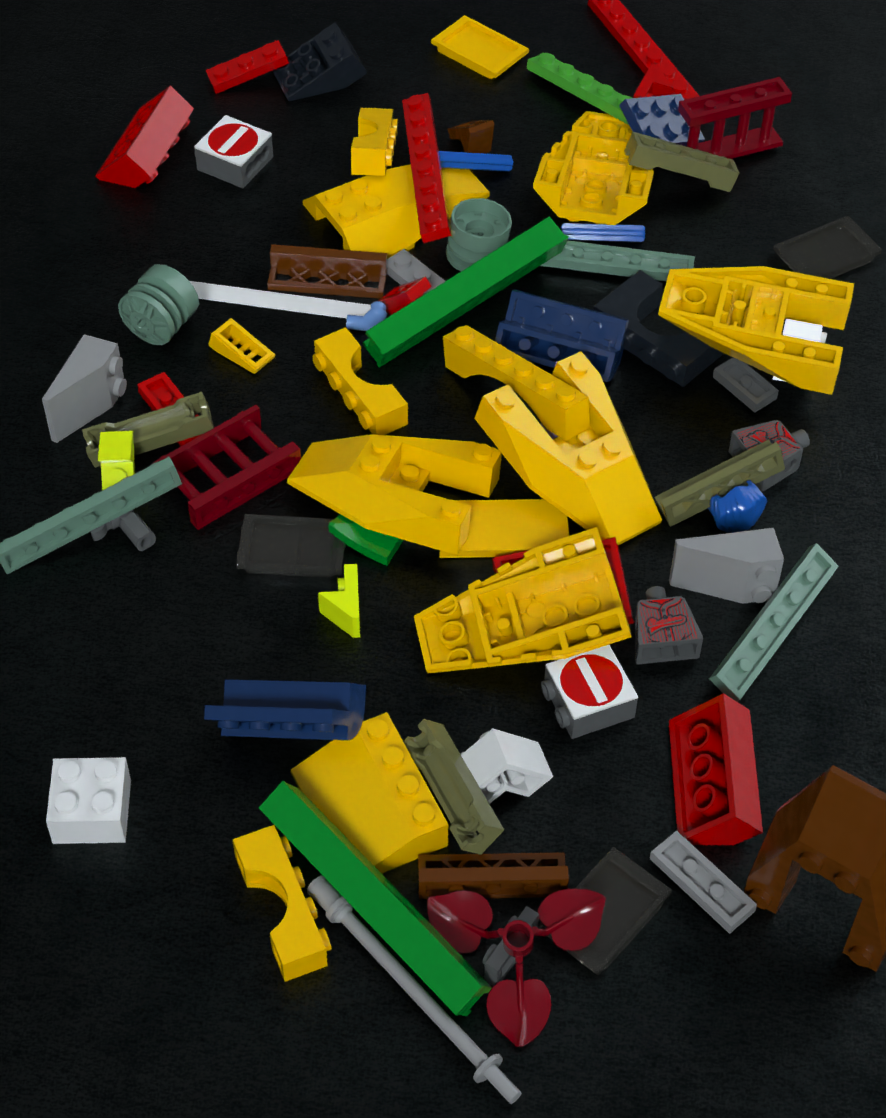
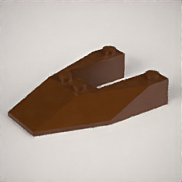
M832 765L778 809L750 871L744 893L757 904L758 908L767 909L776 914L796 883L800 868L802 867L810 873L819 874L835 883L843 892L853 893L862 898L842 953L848 955L855 964L868 967L877 972L886 956V793Z

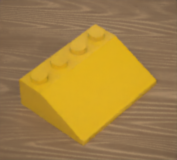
M387 712L363 721L358 734L352 740H332L291 769V774L298 788L381 874L418 859V855H428L448 846V823Z

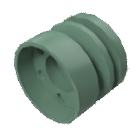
M484 198L464 200L454 207L450 219L452 236H448L446 247L447 260L454 268L463 271L508 242L512 220L506 208L495 201Z
M155 264L120 299L118 309L124 324L133 334L150 344L164 345L179 331L181 325L186 323L195 313L199 306V299L194 286L183 274L167 265Z

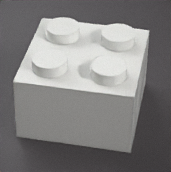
M126 757L53 759L46 818L53 844L126 842L131 785Z

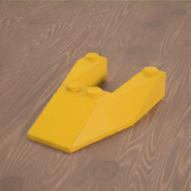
M765 266L670 269L658 315L714 349L801 389L832 395L839 372L843 347L784 336L781 333L784 319L844 330L851 305L854 283Z
M581 351L558 361L552 373L556 378L589 396L590 428L567 441L560 437L552 439L509 385L503 386L482 397L474 418L532 491L584 529L589 530L597 527L601 540L615 537L618 545L661 523L660 513L602 377Z
M375 434L313 442L288 477L287 484L365 529L458 556L468 537L471 506L423 492L428 482L431 481L489 498L499 480L502 453L497 448L472 441Z

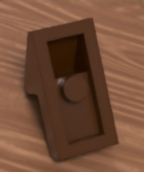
M493 120L469 121L448 128L450 139H460L464 152L487 154L491 151L494 132Z

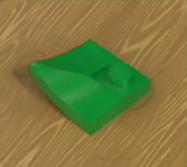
M341 514L328 525L329 532L340 541L364 556L386 566L403 542L402 539L365 529Z

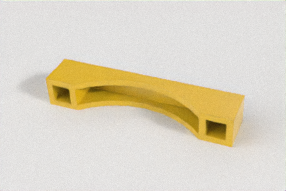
M468 325L458 327L455 331L443 336L445 367L464 379L471 375H485L509 385L530 406L543 426L565 441L590 428L589 396Z

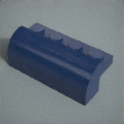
M512 290L506 318L499 322L495 342L527 361L555 368L556 362L581 351L600 373L602 380L609 382L614 378L621 361L629 319Z
M225 680L223 706L205 705L204 720L218 721L217 728H222L221 736L352 740L358 734L363 722L366 685L347 682Z

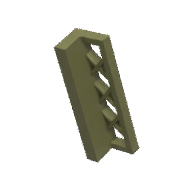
M768 439L655 496L656 504L671 527L709 508L713 496L719 495L724 497L734 487L748 486L746 482L748 480L757 484L785 470L781 448L777 442L771 444Z

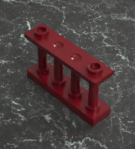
M780 77L679 101L678 111L689 126L686 147L733 159L783 146V140L772 126L776 106L790 103L792 92ZM764 109L761 127L748 130L751 112ZM739 115L737 133L723 137L726 118ZM714 122L712 140L698 143L701 124Z
M257 405L239 412L233 418L153 462H159L167 457H170L182 482L177 487L190 500L188 501L190 521L197 530L288 478L301 460V450L293 441L279 448L261 430L260 408ZM250 436L268 456L253 463L235 444ZM225 451L242 471L227 478L210 461V458ZM198 465L216 486L204 493H200L183 473Z

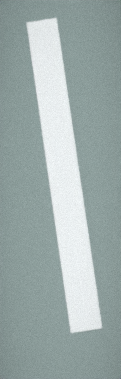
M190 281L198 294V299L346 319L347 315L364 316L371 309V305Z

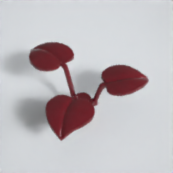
M565 889L550 894L542 901L538 908L539 920L547 927L545 929H538L536 926L531 928L528 923L522 920H515L508 923L504 929L499 928L496 931H485L489 928L493 919L489 902L482 895L467 890L429 897L427 900V910L430 924L459 954L475 952L480 945L481 937L486 939L503 938L505 951L510 956L515 957L516 981L502 980L491 989L487 998V1013L490 1021L499 1032L516 1047H523L532 1042L541 1033L551 1012V996L544 982L538 979H530L523 982V957L531 952L534 945V936H547L551 934L554 944L566 951H579L588 947L595 940L600 930L606 897L598 892L587 889Z

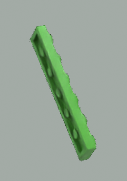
M541 53L539 56L528 59L526 69L628 124L619 105L625 99L632 97L618 93L612 86L594 80L593 76L581 73L574 69L573 65L557 60L550 53Z

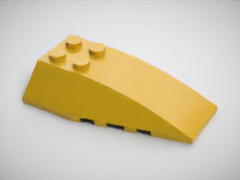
M586 111L572 125V131H566L560 143L556 142L552 146L551 153L546 152L543 155L533 182V188L560 218H566L572 222L587 221L594 222L595 224L615 226L647 204L654 171L653 169L647 170L629 165V156L625 155L624 150L633 131L628 124L609 114Z
M411 164L387 169L385 176L366 175L303 200V205L316 221L326 217L343 237V250L387 253L388 259L403 249L406 251L411 250L415 247V242L421 239ZM441 168L449 222L454 207L461 201L471 198L487 199L490 197V192L469 169Z
M595 527L532 548L523 553L525 558L512 565L509 562L497 568L498 573L482 582L478 579L469 584L468 590L455 597L451 594L414 615L427 673L566 659L631 638L628 620L598 528Z

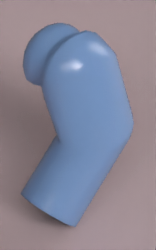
M375 301L371 304V309L364 316L347 315L346 328L349 330H369L386 319V305L381 301Z

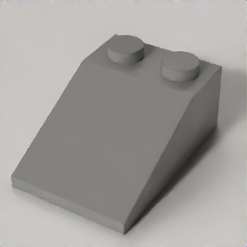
M83 335L42 398L51 441L58 443L112 408L118 397L123 396L127 381L123 375V359L120 357L118 343Z
M774 528L675 540L669 577L670 586L742 604L768 601L777 590L784 562Z

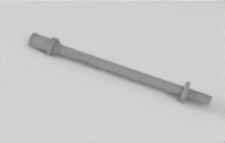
M323 875L315 878L309 884L307 893L326 911V918L331 923H342L477 1068L473 1076L476 1083L488 1080L510 1104L514 1103L522 1093L498 1068L503 1061L500 1054L488 1057L352 912L353 907Z

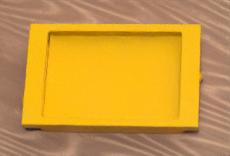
M465 15L431 39V44L437 46L438 52L489 79L497 78L529 53V48Z

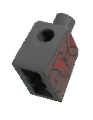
M778 420L732 431L728 452L732 457H735L768 439L771 444L778 443L782 451L785 470L755 484L763 492L797 471L800 466L803 448L810 445V439L805 430L800 429L790 433L781 421Z
M661 586L649 588L645 592L646 600L638 601L636 606V665L699 658L703 636L685 598L681 596L667 597L665 589Z

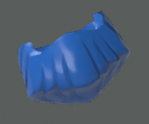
M751 480L746 481L748 486L734 487L724 497L715 495L711 498L708 509L714 517L719 530L724 532L731 531V533L747 531L760 518L767 499Z

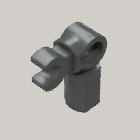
M134 510L90 531L93 540L98 541L105 537L109 529L112 528L114 530L120 527L139 551H144L151 547L156 541L155 534Z

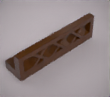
M271 245V270L267 283L268 290L377 299L384 296L388 275L387 253ZM277 274L290 275L292 277L287 281L276 280ZM309 277H318L320 281L316 283H308L306 279H308ZM339 279L349 281L346 285H336L334 282ZM368 281L379 282L378 288L365 287L363 284Z
M565 852L418 855L419 899H428L432 896L464 890L476 892L484 898H539L568 889L569 874L568 866H565ZM557 864V866H541V865ZM505 865H515L516 867H504V866H505ZM430 866H441V867H443V868H426V867H430Z

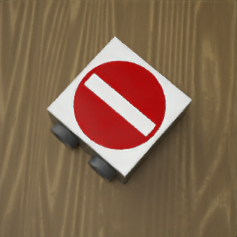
M227 115L194 146L197 170L241 188H244L273 158L272 133Z
M610 645L566 659H559L545 665L544 681L541 682L542 692L547 701L552 700L558 724L561 728L566 727L571 739L635 718L638 695Z

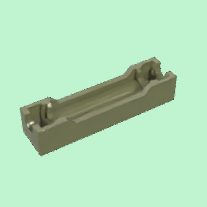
M632 132L624 150L625 155L629 156V165L647 170L660 167L707 180L710 187L731 192L739 175L733 159Z
M199 392L178 399L174 405L118 423L104 422L82 429L88 445L86 447L87 455L94 467L97 468L101 466V463L98 462L99 448H97L100 441V432L133 431L135 456L204 434L213 429L214 425L209 405L203 393Z
M423 719L418 724V728L422 733L416 737L408 736L403 742L451 823L450 830L461 850L482 854L504 831V828L444 725Z

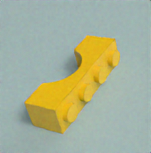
M360 108L358 137L353 138L351 146V175L385 176L387 166H392L394 145H396V135L398 134V119H393V109Z
M346 327L314 341L315 354L313 355V362L318 371H323L326 374L332 389L340 392L345 405L349 410L353 409L365 430L369 429L375 435H386L408 425V403L392 384H370L355 375L362 367L361 345Z
M275 825L233 839L235 858L247 888H263L272 891L287 906L284 918L270 932L272 951L284 981L292 980L328 966L326 951L331 950V944L325 929L318 930L314 919L318 918V913L311 896L305 898L301 888L305 887V882L299 866L293 868L291 866L289 858L292 857V851L286 836L279 837Z

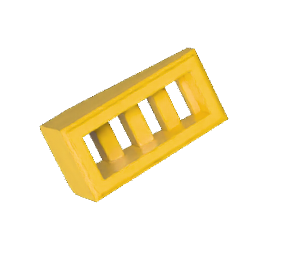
M232 318L212 332L210 336L209 346L214 351L253 374L261 370L276 355ZM241 344L242 346L238 349L236 346ZM248 349L252 351L248 355L244 354ZM256 355L261 356L262 358L256 363L252 360Z

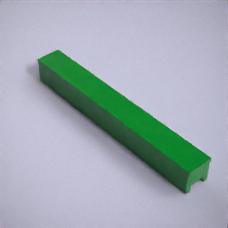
M549 216L367 330L365 334L368 339L363 342V346L380 368L561 253L569 237L566 234L564 235Z
M282 781L261 804L259 809L445 1005L456 1016H468L472 1011L471 1007L484 993L488 994L492 987L299 788Z

